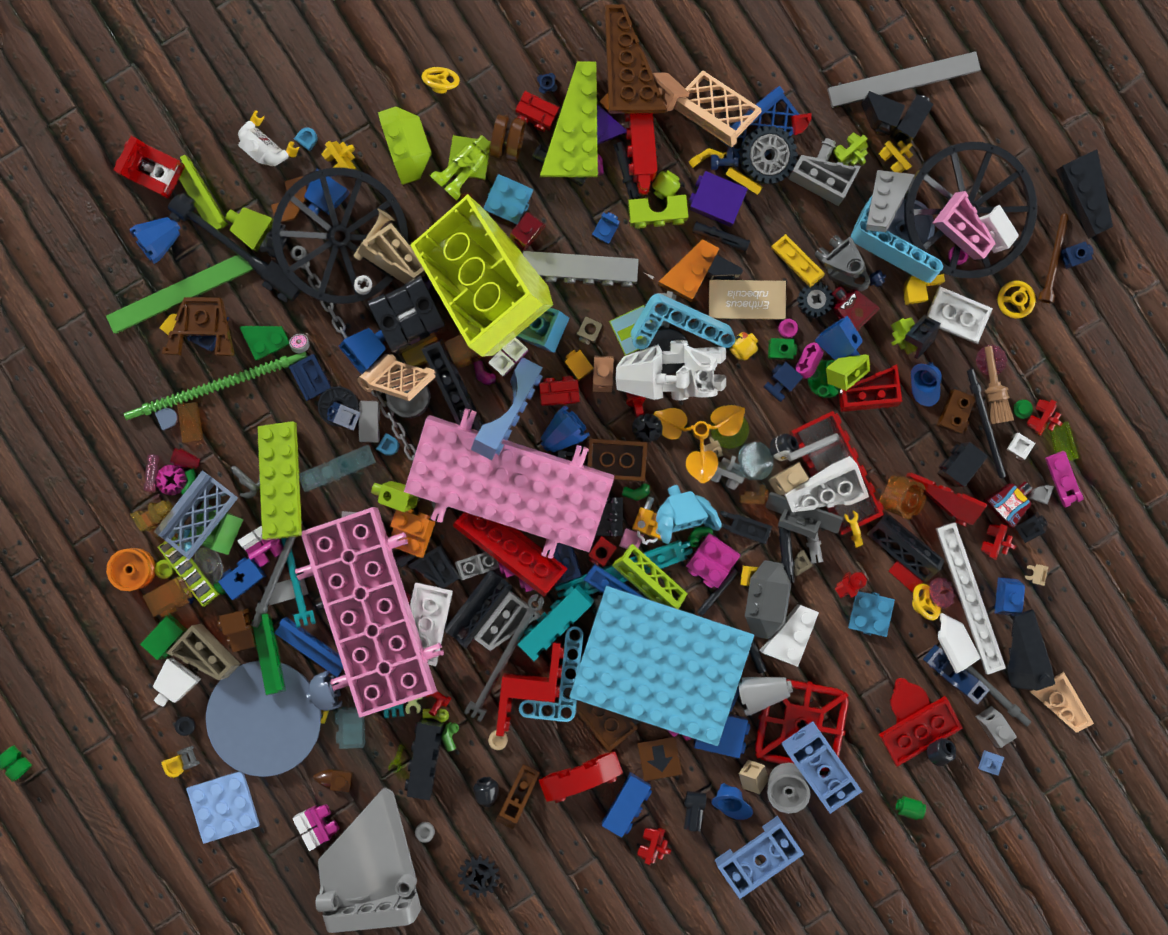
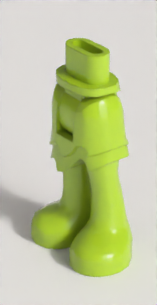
M481 135L476 141L473 140V143L467 145L461 152L451 159L453 162L443 172L434 171L430 176L444 188L460 167L464 168L444 188L457 201L461 195L460 188L468 177L482 165L486 155L489 154L487 151L490 149L491 143Z

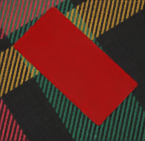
M898 560L889 569V572L912 593L917 585L924 582Z

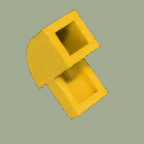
M944 274L937 275L930 283L911 275L904 284L905 305L927 301L926 286L944 283Z

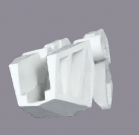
M674 340L670 342L671 351H662L659 344L624 356L616 367L617 390L653 400L663 398V392L671 391V397L674 400H686L689 397H713L717 395V391H722L726 387V376L714 375L717 363L721 364L726 359V348L724 347L692 348L688 346V341ZM685 363L676 372V376L661 374L662 364Z

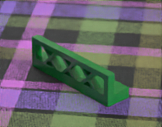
M263 614L259 627H253L265 693L268 696L285 692L286 687L272 616Z

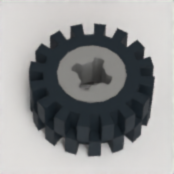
M819 282L815 283L811 288L806 285L800 291L797 302H799L798 307L801 308V312L806 314L805 316L819 318L830 311L834 303V296H832V291L828 289L827 285L824 286L822 285L823 283Z

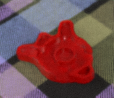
M904 678L896 679L894 692L890 699V706L896 717L897 724L930 705L928 695L922 687L912 684Z

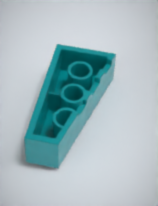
M579 584L575 588L571 586L564 593L566 597L562 601L557 599L550 606L552 610L548 614L544 612L537 619L538 623L534 627L530 625L524 631L525 636L518 643V646L533 661L556 640L557 636H561L570 624H573L594 603V600Z

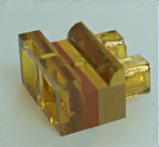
M165 500L159 503L151 502L148 505L147 512L135 511L130 515L140 531H150L159 526L173 506L170 501L165 502Z

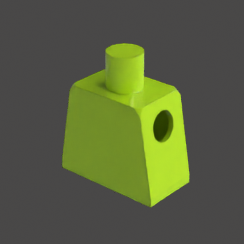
M244 207L239 214L229 210L225 217L227 221L233 223L230 231L258 253L266 235L272 228L273 219Z
M389 481L382 485L374 483L371 490L372 494L379 496L378 503L402 512L415 508L419 498L418 496L405 493L406 485L394 481Z

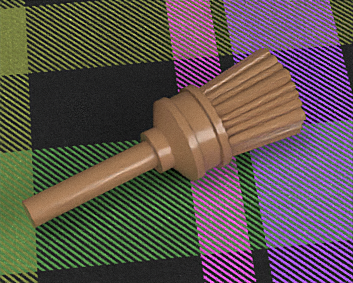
M992 346L984 347L990 377L989 388L984 391L990 423L996 424L1012 421L1014 418L1008 402V398H1010L1008 396V387L1002 386L1001 381L998 382Z

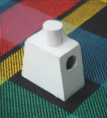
M171 657L165 661L153 685V688L160 692L154 701L164 707L168 700L175 703L186 695L201 678Z

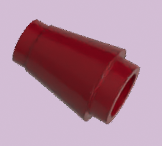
M175 448L170 463H173L174 466L197 470L201 459L182 448Z

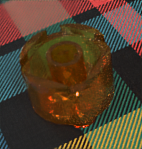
M891 476L884 493L880 496V503L883 504L886 511L905 519H912L911 516H917L924 507L926 496L923 495V489L926 490L925 486L904 476Z

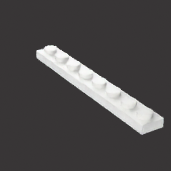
M956 523L936 528L985 673L991 674L1003 670L1006 667Z

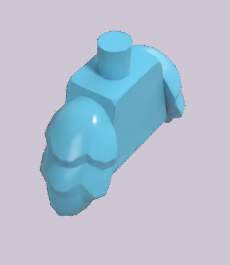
M678 485L668 488L670 497L660 506L656 515L658 533L663 543L669 544L673 532L702 524L713 530H720L722 527L721 520L707 499L694 495L691 491L681 493Z

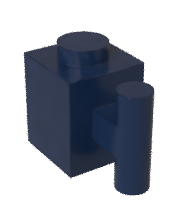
M787 362L782 365L779 363L772 370L774 375L771 378L776 384L773 386L770 382H767L763 387L781 402L786 396L780 391L784 389L788 393L791 392L803 376Z

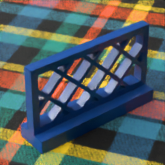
M778 86L756 104V106L761 108L762 112L755 118V120L758 119V122H752L750 125L757 126V128L776 126L774 125L775 114L785 115L784 126L776 127L782 128L783 131L790 130L788 133L791 136L793 134V127H787L788 116L800 114L783 94V89ZM779 100H782L786 105L785 113L775 112L776 103ZM750 109L742 116L751 115L754 111ZM764 113L772 114L771 124H761V115ZM741 121L734 122L729 127L736 131L740 127ZM747 128L743 131V136H742V135H739V136L737 137V138H742V142L744 141V138L746 137V130H747ZM734 148V156H738L739 162L740 155L738 152L740 149ZM769 150L765 151L764 156L766 157L771 152Z

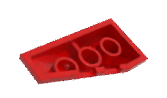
M907 473L906 475L910 481L943 511L956 519L955 523L961 526L973 525L987 506L982 501L965 494H955L951 488L942 485L937 486L935 482L914 473Z

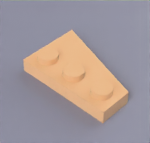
M1064 672L1054 677L1055 685L1038 691L1029 690L1076 733L1094 724Z

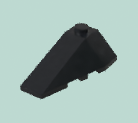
M1031 609L1014 615L1011 633L1012 645L1009 648L1010 660L1006 669L1010 686L1012 688L1038 691L1055 685L1053 670L1034 610Z

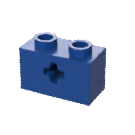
M245 557L237 563V568L233 571L229 569L221 575L222 579L218 582L232 600L240 597L267 576L254 559L250 560ZM244 573L243 580L239 581L240 574Z

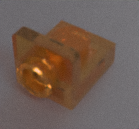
M760 485L759 496H756V492H745V495H740L739 503L763 505L765 501H768V489H765V485Z

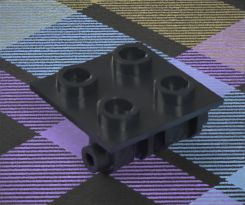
M607 498L595 536H623V498Z

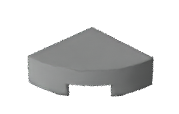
M1039 486L1029 494L1028 498L1048 505L1054 486Z

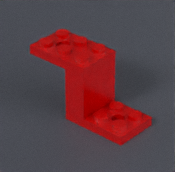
M561 640L553 642L549 677L512 673L503 674L496 736L504 737L505 731H509L511 717H507V713L511 712L513 698L554 703L555 697L559 698L560 684L557 683V678H561L562 664H559V659H563L565 646L561 645Z

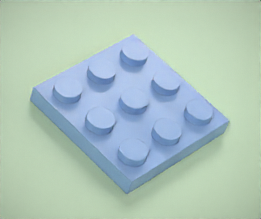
M238 771L186 788L203 844L260 825L244 773Z

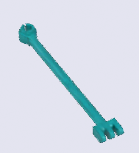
M281 538L283 547L287 538ZM291 548L286 561L299 614L294 615L296 627L299 628L301 626L300 619H303L304 626L308 625L307 617H310L312 624L316 622L313 610H306L300 581L297 578L298 573H295L296 565Z

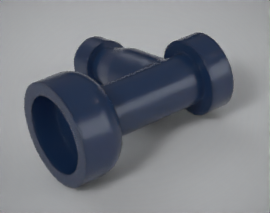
M727 145V158H719L718 155L711 154V170H717L719 166H734V168H738V156H734V146L730 147Z

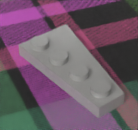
M877 170L866 230L887 231L895 217L896 211L902 205V201L915 174Z

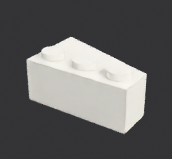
M797 604L786 617L785 624L759 651L798 667L819 612Z

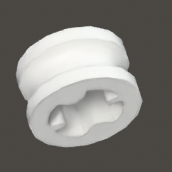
M364 275L357 277L354 284L356 292L361 295L368 294L372 288L371 279ZM365 281L368 287L361 289L358 283L362 284Z

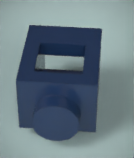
M1086 241L1061 251V257L1066 269L1092 260V255L1094 254L1092 246L1090 244L1087 245Z

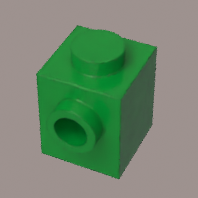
M769 339L768 359L792 360L793 356H796L797 344H794V339Z

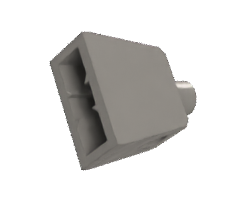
M992 706L975 716L996 748H1002L1017 738L1003 715Z

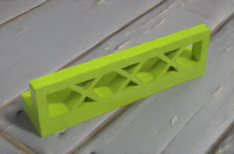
M186 155L181 156L180 159L185 168L179 180L188 195L196 201L194 205L202 219L218 231L228 226V222L191 159Z
M633 544L629 545L624 555L615 560L612 565L652 601L679 609L688 594ZM632 552L637 556V563H634L629 558ZM644 565L651 569L652 575L645 573ZM658 578L664 580V588L659 585ZM671 590H675L680 595L678 600L673 598Z

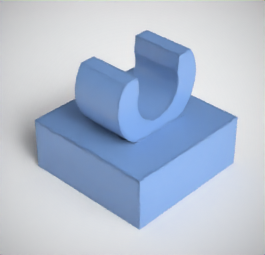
M984 750L978 769L999 775L1004 757Z

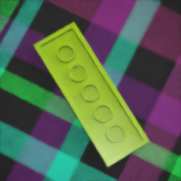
M292 421L258 426L262 539L272 540L302 536L297 423Z

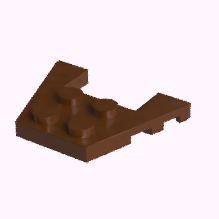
M184 297L175 318V326L168 335L169 341L166 347H163L162 354L181 355L183 336H216L215 355L234 356L223 299Z

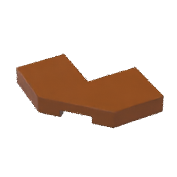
M303 176L284 181L287 191ZM306 186L294 195L303 204L306 202L304 198L307 191ZM289 201L285 208L281 223L295 220L300 213V209L291 201ZM279 203L271 205L273 214H275Z

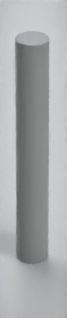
M835 433L787 454V458L789 461H793L838 441L840 439L839 435Z

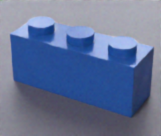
M630 772L602 820V826L621 838L624 833L628 834L633 825L631 823L634 816L637 818L642 810L641 804L643 800L647 801L652 793L650 783Z

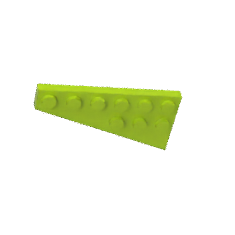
M577 61L540 177L598 176L596 62Z

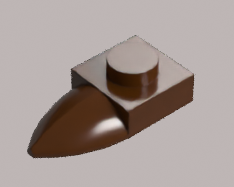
M324 770L313 776L316 782L330 788V790L350 792L352 772Z

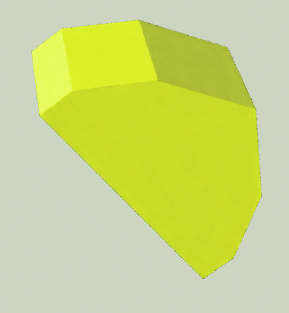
M468 194L410 245L467 345L482 357L494 356L553 305L550 291L545 281L507 234Z

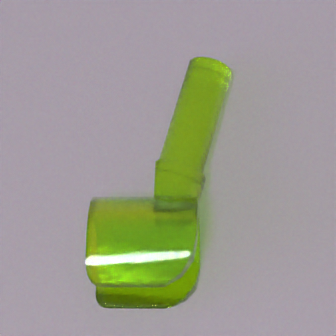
M399 744L397 754L388 766L389 771L394 764L398 767L396 773L399 772L401 768L400 757L404 745Z

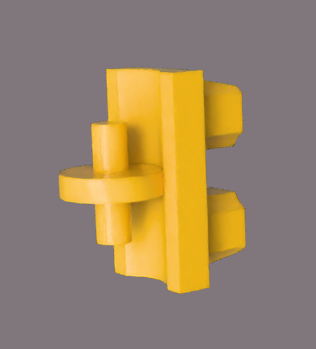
M891 140L885 143L886 146L879 155L884 161H887L893 155L898 160L890 168L898 173L909 170L912 165L903 154L905 153L908 158L913 156V153L909 150L913 146L910 142L906 146L901 140L897 144L901 151L897 149Z
M328 141L325 144L327 148L322 152V156L326 161L331 162L335 158L338 163L334 167L357 169L351 161L355 158L352 154L355 150L353 145L346 146L344 142L339 144L337 141Z

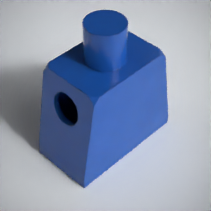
M326 177L334 209H336L350 192L332 178ZM320 179L311 182L304 195V198L311 203L308 208L317 215L321 210L330 215Z
M846 316L823 330L815 339V342L834 360L846 356L860 355L856 349L861 345L862 338L850 318Z
M367 328L344 339L338 347L362 375L386 350L382 344L386 339L381 330L374 334L370 328Z
M998 577L995 614L1016 615L1023 612L1025 585L1018 579Z

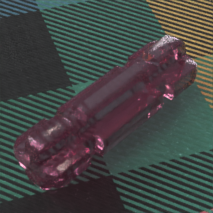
M148 454L144 491L154 492L156 486L154 481H156L155 478L157 477L158 470L156 464L159 462V456Z

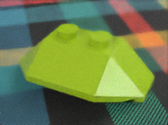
M398 107L378 112L401 184L404 185L421 179L432 153L420 117Z

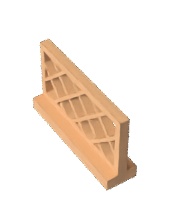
M702 71L685 88L689 93L697 92V99L689 100L686 97H678L674 106L675 110L730 147L737 143L736 138L762 112L761 108L705 71ZM703 78L710 82V86L699 87L698 84ZM721 89L724 91V95L713 97V90ZM710 91L711 97L700 98L699 92ZM736 99L739 101V105L728 106L727 100ZM725 100V107L714 108L715 101ZM711 102L712 104L710 109L700 107V103ZM743 109L754 111L751 115L742 116ZM740 110L739 117L729 118L728 111ZM726 112V118L718 119L715 117V113ZM741 121V125L736 131L729 127V123Z

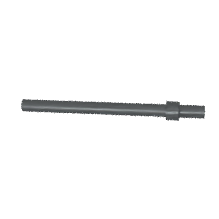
M288 537L262 600L255 609L256 614L251 624L253 627H259L262 615L268 611V603L296 537Z
M971 665L965 669L990 689L989 693L1008 710L1007 712L1013 718L1016 717L1026 727L1030 725L1031 720L1021 712V709L1004 697Z

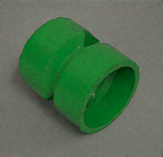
M15 745L0 755V770H6L5 775L11 782L19 779L32 767V764L26 757H21L22 753Z

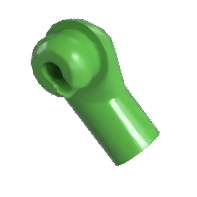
M448 723L441 737L447 752L453 751L456 748L452 736L459 730L457 723Z

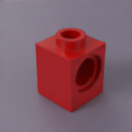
M601 536L588 554L591 557L589 561L598 566L600 564L604 566L617 547ZM599 547H604L607 550V554L603 558H599L596 555V550Z

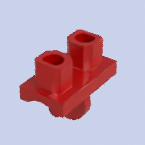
M1041 399L1038 401L1035 410L1044 413L1042 418L1039 419L1031 415L1027 422V426L1035 430L1037 435H1042L1048 422L1050 424L1047 429L1053 431L1055 426H1062L1063 423L1059 421L1060 413L1056 412L1054 417H1051L1057 407L1056 401L1051 400L1048 402Z
M990 524L987 534L996 537L994 544L984 541L981 551L990 555V558L997 560L1001 546H1003L1001 553L1007 555L1009 548L1015 550L1016 546L1011 544L1012 536L1007 535L1006 541H1003L1008 527L1003 524L1000 526Z
M848 572L844 575L842 581L837 583L835 590L840 598L848 594L852 598L857 595L859 589L866 585L867 578L862 572H855L853 574Z
M645 829L643 838L651 841L650 847L641 845L637 855L645 859L646 864L651 865V863H655L656 858L663 860L664 854L671 853V849L667 847L668 840L663 839L665 829Z

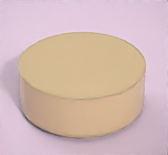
M495 730L490 734L488 742L494 750H501L507 745L508 737L506 733L504 737L496 736Z

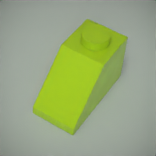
M869 355L842 357L835 360L826 368L828 384L847 391L870 372Z

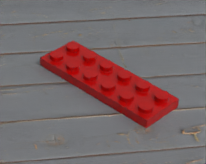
M464 512L454 522L453 527L543 597L547 595L568 569L554 557L548 558V553L546 557L542 556L543 549L516 528Z

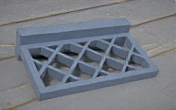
M202 470L154 533L190 560L238 497ZM215 484L216 493L209 495V491ZM229 495V500L225 504H221V496ZM216 498V506L209 507V499ZM204 501V509L197 510L199 503ZM216 510L214 519L209 520V512ZM204 513V521L197 523V515ZM189 516H192V524L184 526V522ZM204 526L202 534L197 535V527ZM192 529V537L184 538V530ZM176 532H179V540L172 541V537ZM192 541L191 548L187 552L184 551V543Z

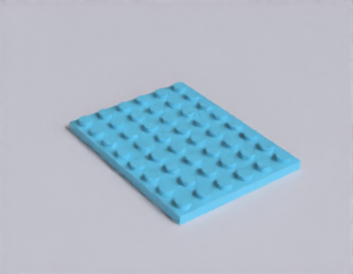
M606 586L569 697L718 746L754 634Z

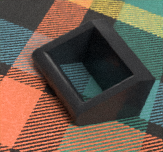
M716 255L705 278L709 280H737L743 273V269Z

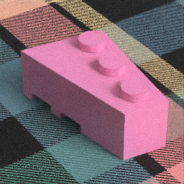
M956 192L933 221V224L972 259H984L996 243L985 224L978 217L976 208L972 206L967 198V192Z

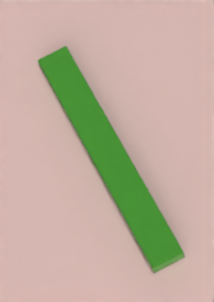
M236 255L107 315L106 318L113 333L117 334L181 304L184 297H196L254 269L246 260Z

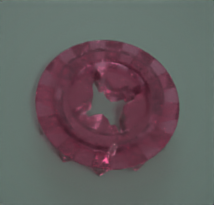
M988 345L993 348L994 358L999 359V361L995 362L996 371L999 374L1006 368L1008 359L1006 358L1005 351L1000 346ZM983 347L977 354L976 364L982 373L989 375L987 361H984L986 360V354Z
M939 577L934 579L929 588L933 602L941 608H947L954 604L953 599L956 595L953 593L955 589L951 587V582H947L946 578ZM945 590L946 594H940V592Z

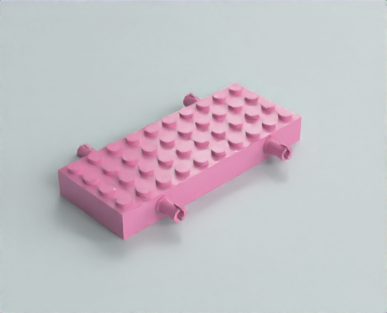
M464 409L460 425L431 415L426 418L404 492L435 502V508L431 516L433 521L437 519V522H443L446 508L451 507L546 538V543L541 553L544 557H546L548 550H550L548 558L554 557L557 543L590 552L614 475L583 465L589 450L588 448L584 447L582 454H580L582 446L577 445L573 460L569 461L508 440H503L502 444H504L501 453L499 455L495 454L494 458L490 460L471 450L474 439L479 432L472 429L477 412L472 410L470 413V409Z
M376 507L302 531V539L310 565L295 569V573L300 574L297 575L298 580L313 575L315 577L346 674L331 679L330 683L332 685L339 682V684L332 686L334 691L347 686L350 687L359 718L437 692L428 659L444 655L443 650L435 652V650L442 648L440 643L427 648L422 646L392 553L393 548L408 544V540H400L406 538L404 532L388 538L379 509Z

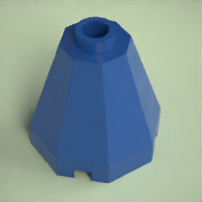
M166 217L135 225L129 230L133 238L136 237L138 239L136 243L147 258L155 264L162 259L180 235L178 230L181 228L175 220H170Z
M563 406L557 411L541 437L543 441L541 445L547 452H556L582 442L590 436L589 432L584 433L587 428L573 411L570 413L566 411L569 409L567 406Z

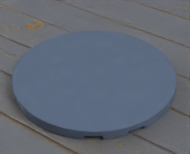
M253 661L238 666L228 678L220 680L209 698L206 711V727L210 742L222 760L237 771L262 777L284 773L301 763L317 742L321 730V710L308 701L307 693L309 692L310 682L303 674L287 664L281 663L286 687L285 692L267 696L260 662Z

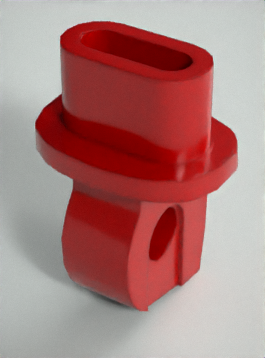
M626 392L628 398L626 404L633 407L635 417L637 418L644 414L642 404L646 397Z

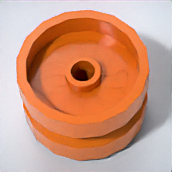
M127 548L117 551L110 557L106 573L108 580L114 587L122 591H133L145 588L152 582L155 577L156 564L149 552L140 548Z

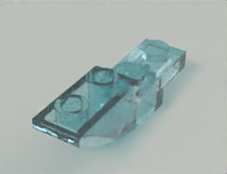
M366 445L300 473L299 480L306 493L376 463L369 445Z

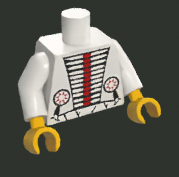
M254 111L250 121H247L238 132L240 140L238 146L258 163L276 166L288 159L289 156H297L299 147L293 148L294 142H289L286 151L282 150L258 128H255V126H260L264 119V116L262 118L256 116L258 111Z

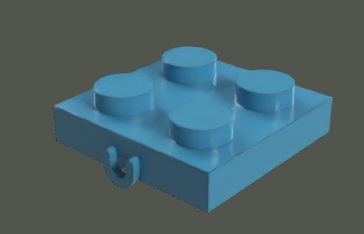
M498 174L493 187L490 188L489 196L483 209L518 224L524 211H527L529 207L528 202L533 189Z
M858 591L854 599L848 628L862 631L863 634H876L887 637L895 599L879 596L880 594L874 592L869 594Z

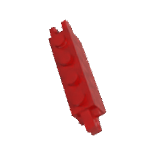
M625 113V122H628L629 128H626V140H630V146H627L628 158L631 157L632 163L629 164V175H633V182H637L638 193L646 195L650 189V181L656 178L657 172L653 113Z

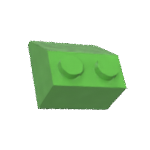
M202 503L200 509H204V503ZM216 510L209 512V520L214 519ZM227 512L202 545L228 555L243 519ZM204 513L197 515V523L204 521ZM204 526L197 527V535H201L204 531ZM192 529L190 530L188 537H192Z

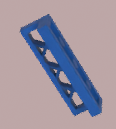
M288 617L280 621V626L275 631L276 635L321 667L330 671L334 676L338 677L344 668L339 653L301 626L297 628L296 623Z

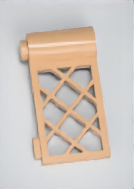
M384 354L358 378V382L367 392L376 390L410 401L436 376L433 369L427 367L422 369L398 362L392 354Z

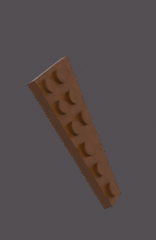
M605 5L609 114L667 113L666 105L662 101L661 93L655 84L648 61L632 28L625 5Z

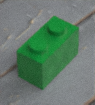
M168 615L140 645L156 660L166 659L169 656L167 652L188 629L175 617Z

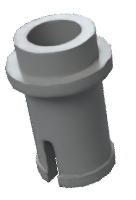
M825 138L821 143L822 148L817 158L825 159L828 162L833 149L836 148V142Z

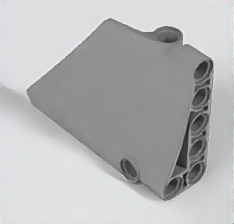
M383 788L318 860L321 886L320 894L316 897V909L318 912H323L326 930L329 933L405 926L413 923L421 911L416 890L417 878L393 791Z

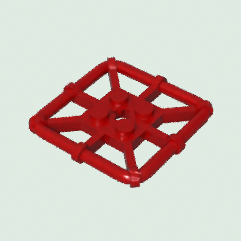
M791 680L793 688L805 690L803 705L790 703L787 698L782 700L786 705L783 719L768 716L770 706L761 711L758 717L760 722L755 743L756 757L778 764L794 763L791 758L767 753L798 732L800 728L797 726V723L804 720V723L807 725L813 721L820 732L835 734L833 750L839 758L842 737L845 736L846 732L844 726L849 704L848 693L838 688L812 684L811 681L800 682ZM811 691L837 696V698L821 709L809 706ZM841 703L837 727L822 726L824 714ZM767 722L782 724L780 737L763 748ZM824 767L820 771L828 772L829 768Z

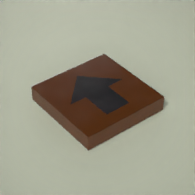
M669 736L637 742L644 781L682 775L676 737Z

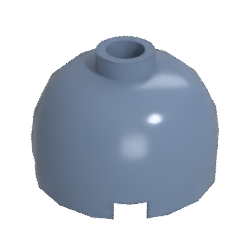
M330 671L314 676L309 684V692L307 693L309 703H313L315 707L324 711L333 710L342 705V701L338 702V696H341L340 690L334 691L332 689V686L337 685V683L331 685L330 680L334 679V676L329 677Z

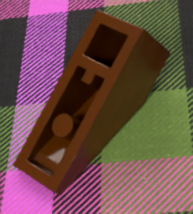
M524 764L522 765L497 816V822L511 829L516 826L540 772Z

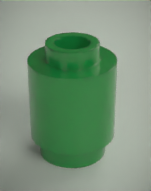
M902 796L901 799L897 800L896 810H898V814L918 820L924 818L926 804H922V801Z

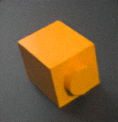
M573 350L566 356L565 364L578 381L594 370L581 350L578 352Z

